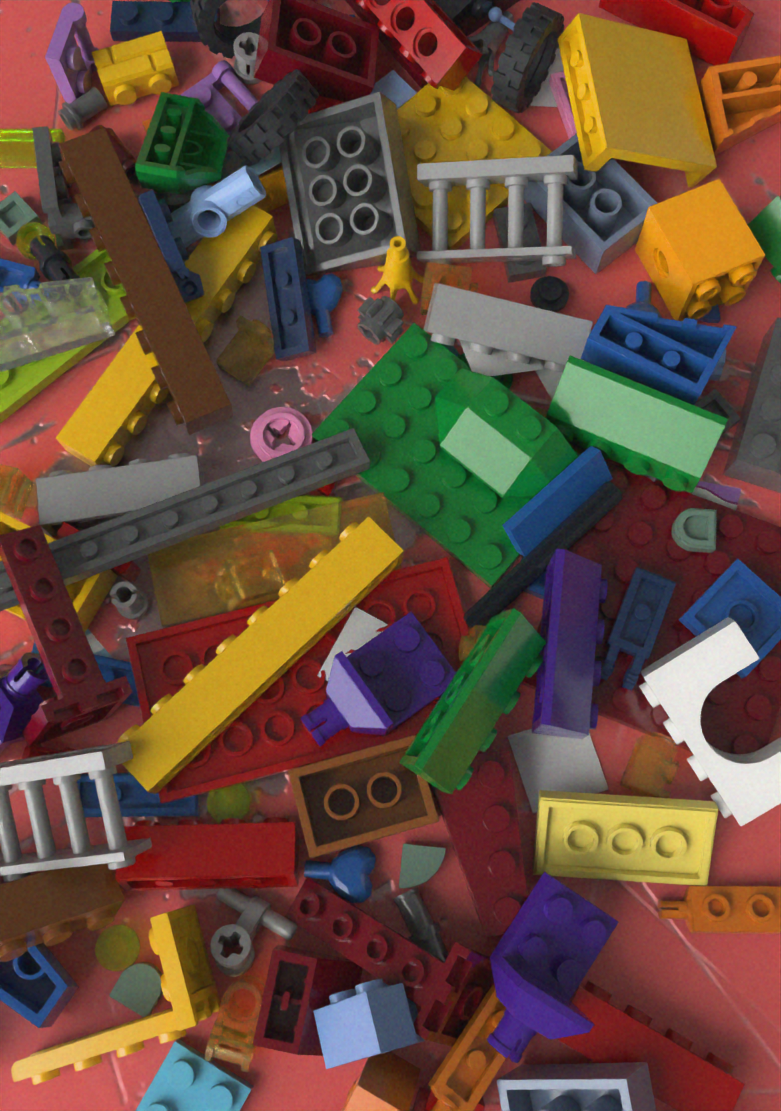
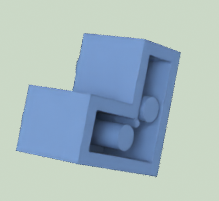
M382 978L356 985L355 989L330 995L331 1005L313 1011L326 1069L425 1041L415 1033L413 1023L418 1012L416 1004L406 997L403 983L389 986L383 982Z

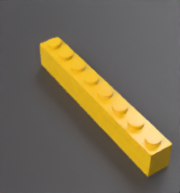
M254 205L227 221L225 231L219 236L203 237L189 256V260H186L184 263L189 271L200 275L204 290V296L185 303L203 343L210 337L214 322L220 314L226 313L231 308L235 299V293L243 283H248L253 277L256 264L261 259L260 247L277 241L273 216ZM138 325L56 436L58 442L67 452L91 467L95 465L116 466L122 459L125 446L133 435H138L145 427L148 419L147 415L155 404H160L168 395L169 389L160 390L151 370L152 367L157 366L153 354L144 355L135 333L142 330L140 325Z
M369 516L360 524L357 521L351 523L339 536L341 542L330 552L324 549L318 553L309 564L311 570L300 580L297 577L289 580L278 593L280 598L271 607L262 606L254 612L247 621L249 627L238 637L233 634L226 638L215 651L217 656L206 667L200 664L191 670L183 680L186 685L174 696L167 694L161 698L150 711L153 716L141 727L135 724L120 736L117 742L130 741L133 759L122 764L147 792L156 795L402 563L404 550Z

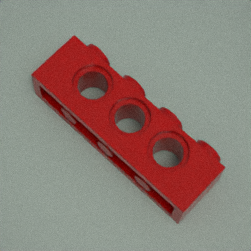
M356 0L365 11L370 14L374 13L378 17V27L392 39L396 38L400 42V52L414 64L418 63L424 70L421 73L422 77L436 89L442 86L455 91L483 55L434 0ZM415 16L414 24L410 28L411 21ZM438 41L437 48L432 54L433 46Z

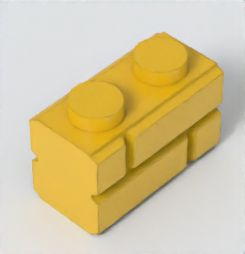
M162 31L92 52L110 106L117 104L130 105L137 98L150 94L160 95L161 92L167 93L171 88L179 86Z

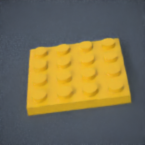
M467 77L463 79L455 91L442 86L436 89L428 83L397 110L416 224L431 238L433 192H430L429 187H425L417 180V164L543 157L552 152ZM505 183L490 184V189L486 190L485 223L493 217L494 209L503 208L508 204L509 189L505 188ZM466 185L452 186V191L448 192V250L458 249L470 238V190L466 189Z

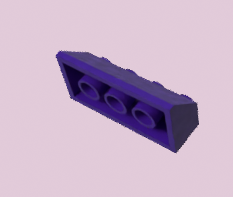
M565 549L555 550L545 572L540 636L546 643L539 653L543 656V661L537 669L532 733L583 739L589 735V729H596L598 720V704L591 702L593 686L598 687L601 678V661H595L596 644H602L604 636V620L598 619L599 603L604 604L606 600L607 579L601 578V564Z

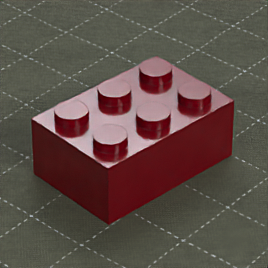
M269 0L261 17L254 78L274 85L280 79L282 80L285 75L298 69L315 87L319 96L348 102L370 95L374 89L380 27L311 0Z

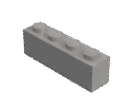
M434 283L423 330L432 333L431 341L454 346L455 339L471 342L469 347L471 351L492 355L493 348L508 351L507 359L530 364L531 357L546 360L544 368L563 373L570 355L581 359L593 321Z
M176 453L170 455L167 460L152 462L149 459H135L126 466L95 465L85 472L73 473L66 470L51 472L49 477L36 479L39 525L51 536L57 535L56 533L63 522L80 531L204 485V468L197 455L191 456L188 453Z

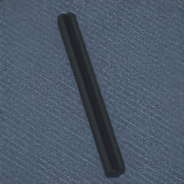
M605 482L464 614V620L467 625L476 633L484 629L491 617L500 614L546 571L556 549L568 550L621 501V491L613 483Z

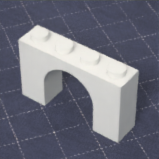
M727 617L641 670L640 673L646 682L639 687L653 708L661 704L670 717L663 724L675 743L678 745L685 740L694 754L687 758V761L699 780L703 781L709 777L717 792L710 796L716 802L724 818L733 814L742 827L781 804V737L765 747L748 754H730L720 751L709 744L704 738L700 714L707 695L716 685L760 659L736 621Z

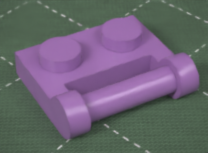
M69 3L62 9L45 55V59L65 102L69 104L91 89L92 73L97 70L92 52L99 50L93 45L86 27L87 17L85 11L78 3Z
M223 60L214 66L208 76L183 92L181 96L198 98L204 104L205 111L212 115L231 136V132L239 125L238 122L242 117L218 90L226 86L248 111L259 100L235 76L234 68L227 61Z

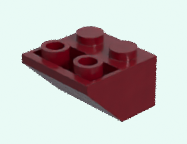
M277 945L273 948L253 1045L296 1055L323 1056L313 1011L331 1005L330 995L355 989V986L360 984L363 968L350 959Z

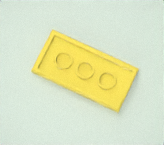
M539 790L532 861L533 875H542L545 871L551 876L707 886L718 807L715 801Z

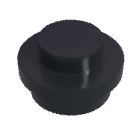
M545 276L538 279L533 284L530 292V299L534 307L552 312L562 310L569 298L567 285L561 279L554 276Z

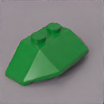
M161 92L136 161L135 171L141 188L152 189L157 193L183 194L200 186L221 180L229 147L227 139L230 135L212 115L205 111L204 104L198 98Z
M460 368L435 396L440 448L502 498H533L578 458V455L554 424L494 377Z

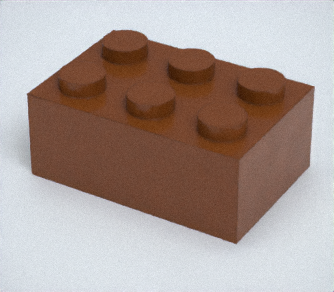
M415 735L288 770L310 858L439 822L428 782L399 763L414 740Z

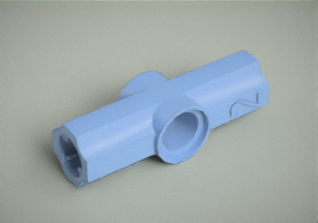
M246 165L214 186L203 185L196 188L191 194L190 201L171 213L173 222L168 223L173 238L181 237L186 248L202 237L219 236L225 231L227 221L266 197L265 188L254 170Z

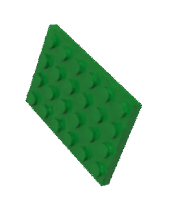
M413 323L311 435L313 440L318 442L354 428L370 460L369 469L354 475L488 587L493 588L521 555L515 550L502 525L532 498L500 497L440 448L435 396L460 368L471 371V368L441 343L431 341L432 336Z

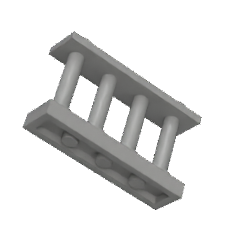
M560 155L417 164V180L425 187H429L430 192H433L432 251H417V260L428 264L429 270H450L451 263L542 260V266L559 267L566 265V259H576V250L572 246H562L563 186L567 185L568 180L578 179V162L575 156ZM544 181V186L548 187L546 247H523L524 188L528 187V182ZM505 183V188L509 189L508 248L485 249L486 190L490 189V184ZM466 185V189L470 190V249L448 250V192L452 191V186Z
M130 741L0 763V844L4 858L0 861V876H3L4 882L24 878L30 875V872L108 863L110 870L119 869L134 864L136 862V855L152 847L150 838L127 841L113 774L117 773L116 765L133 759ZM88 772L89 779H95L108 841L107 844H90L77 780L81 779L80 773ZM53 778L54 785H59L72 848L55 849L42 785L46 784L45 779ZM18 783L19 790H24L37 849L35 853H21L8 792L12 789V784Z

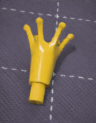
M395 236L390 240L385 265H379L377 268L379 272H383V275L379 282L371 288L372 294H377L382 286L386 284L390 288V298L395 301L397 291L406 288L412 303L418 304L419 298L416 297L413 291L412 280L414 278L424 283L426 277L420 276L413 269L405 239Z

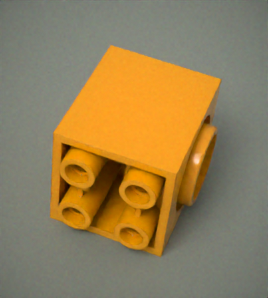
M720 179L648 207L635 247L638 257L673 319L677 321H683L684 318L697 320L709 313L712 306L717 304L718 306L722 304L731 306L742 300L765 257L764 251Z

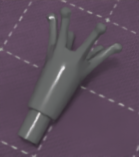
M504 11L502 15L514 22L513 15L508 11ZM491 21L479 34L468 37L483 54L477 62L479 63V69L474 82L477 87H480L482 84L481 79L487 64L489 76H494L495 55L508 33V27L499 21Z

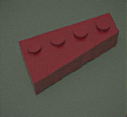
M510 750L477 753L470 764L474 767V771L469 781L461 790L455 788L452 794L442 792L430 784L481 927L487 937L504 935L528 898Z

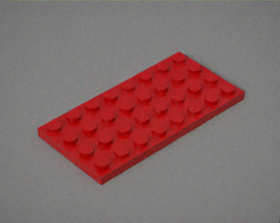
M448 557L393 570L355 606L388 624L377 629L376 632H383L412 612L455 672L458 671L473 647ZM277 600L127 637L126 642L143 723L153 716L150 711L161 698L167 694L174 696L186 685L183 680L191 670L200 664L206 667L217 656L215 651L226 638L233 634L238 637L249 627L247 621L254 612L262 606L271 607ZM353 608L158 792L160 803L167 804L287 772L288 770L412 735L416 737L440 697L385 736L351 732L347 727L325 741L326 743L321 747L317 744L311 732L326 723V721L309 732L300 718L305 714H309L327 699L326 688L328 681L325 680V670L321 671V678L317 675L352 614ZM350 649L345 654L353 653L356 650Z

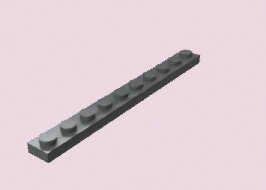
M354 428L53 541L48 543L64 584L67 586L370 468V460ZM0 561V611L18 605L19 601L3 561Z

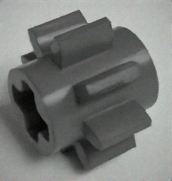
M382 296L381 299L377 298L375 301L368 297L357 310L360 313L358 316L360 322L357 324V327L362 335L374 344L378 345L386 339L392 344L404 331L401 327L404 324L401 320L404 316L403 310L395 301L387 296Z

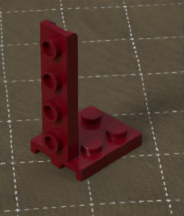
M41 525L0 535V557L56 694L55 697L39 704V709L31 716L32 719L22 732L27 746L30 748L108 719L132 693V689L126 676L107 683L103 679Z
M308 877L305 879L285 916L378 979L382 978L383 982L387 985L403 983L406 997L422 1007L413 1023L415 1033L428 1041L453 1046L494 983L490 957L455 942L444 962Z

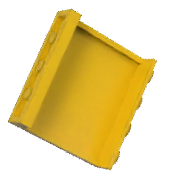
M578 13L557 39L584 170L597 172L606 162L614 158L685 171L688 187L693 188L711 173L717 165L687 39Z

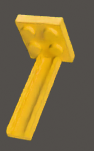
M195 904L150 918L152 927L149 930V940L154 953L160 956L164 972L161 975V988L165 999L169 1002L171 1001L172 1008L37 1051L13 1064L11 1069L13 1082L31 1077L33 1085L60 1076L59 1068L72 1063L74 1064L75 1071H79L101 1063V1054L116 1050L117 1057H123L144 1049L143 1041L156 1036L159 1037L160 1044L187 1035V1028L197 1026L199 1024L198 1021L205 1020L211 1017L212 1013L220 1011L222 1007Z

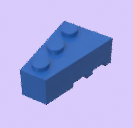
M606 305L587 338L581 359L695 405L737 326L724 324L722 328L697 324L698 320L684 318L683 321L659 318L658 313Z

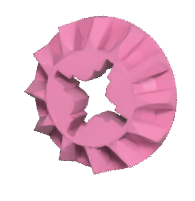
M277 407L267 410L255 420L250 432V443L254 454L262 462L312 444L313 436L311 434L313 432L309 421L302 413L288 407ZM290 429L288 436L293 445L282 443L279 447L274 448L276 441L271 432L282 435Z

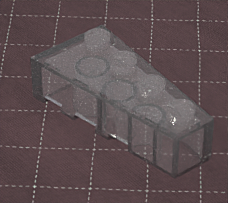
M93 277L41 282L39 288L22 289L19 285L4 286L3 292H0V372L115 335L107 305Z

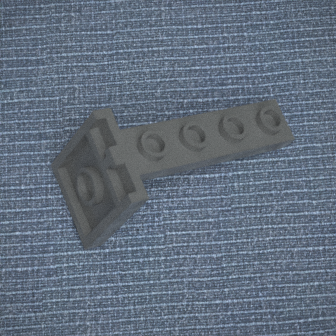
M48 126L32 128L42 210L43 213L48 214L49 228L52 235L55 234L58 250L73 249L72 238L91 239L89 229L95 227L91 216L83 219L77 203H73L72 197L68 195V188H72V184L68 185L59 165V162L64 160L60 142H53ZM194 190L183 194L161 192L155 193L157 200L164 198L170 213L190 201Z

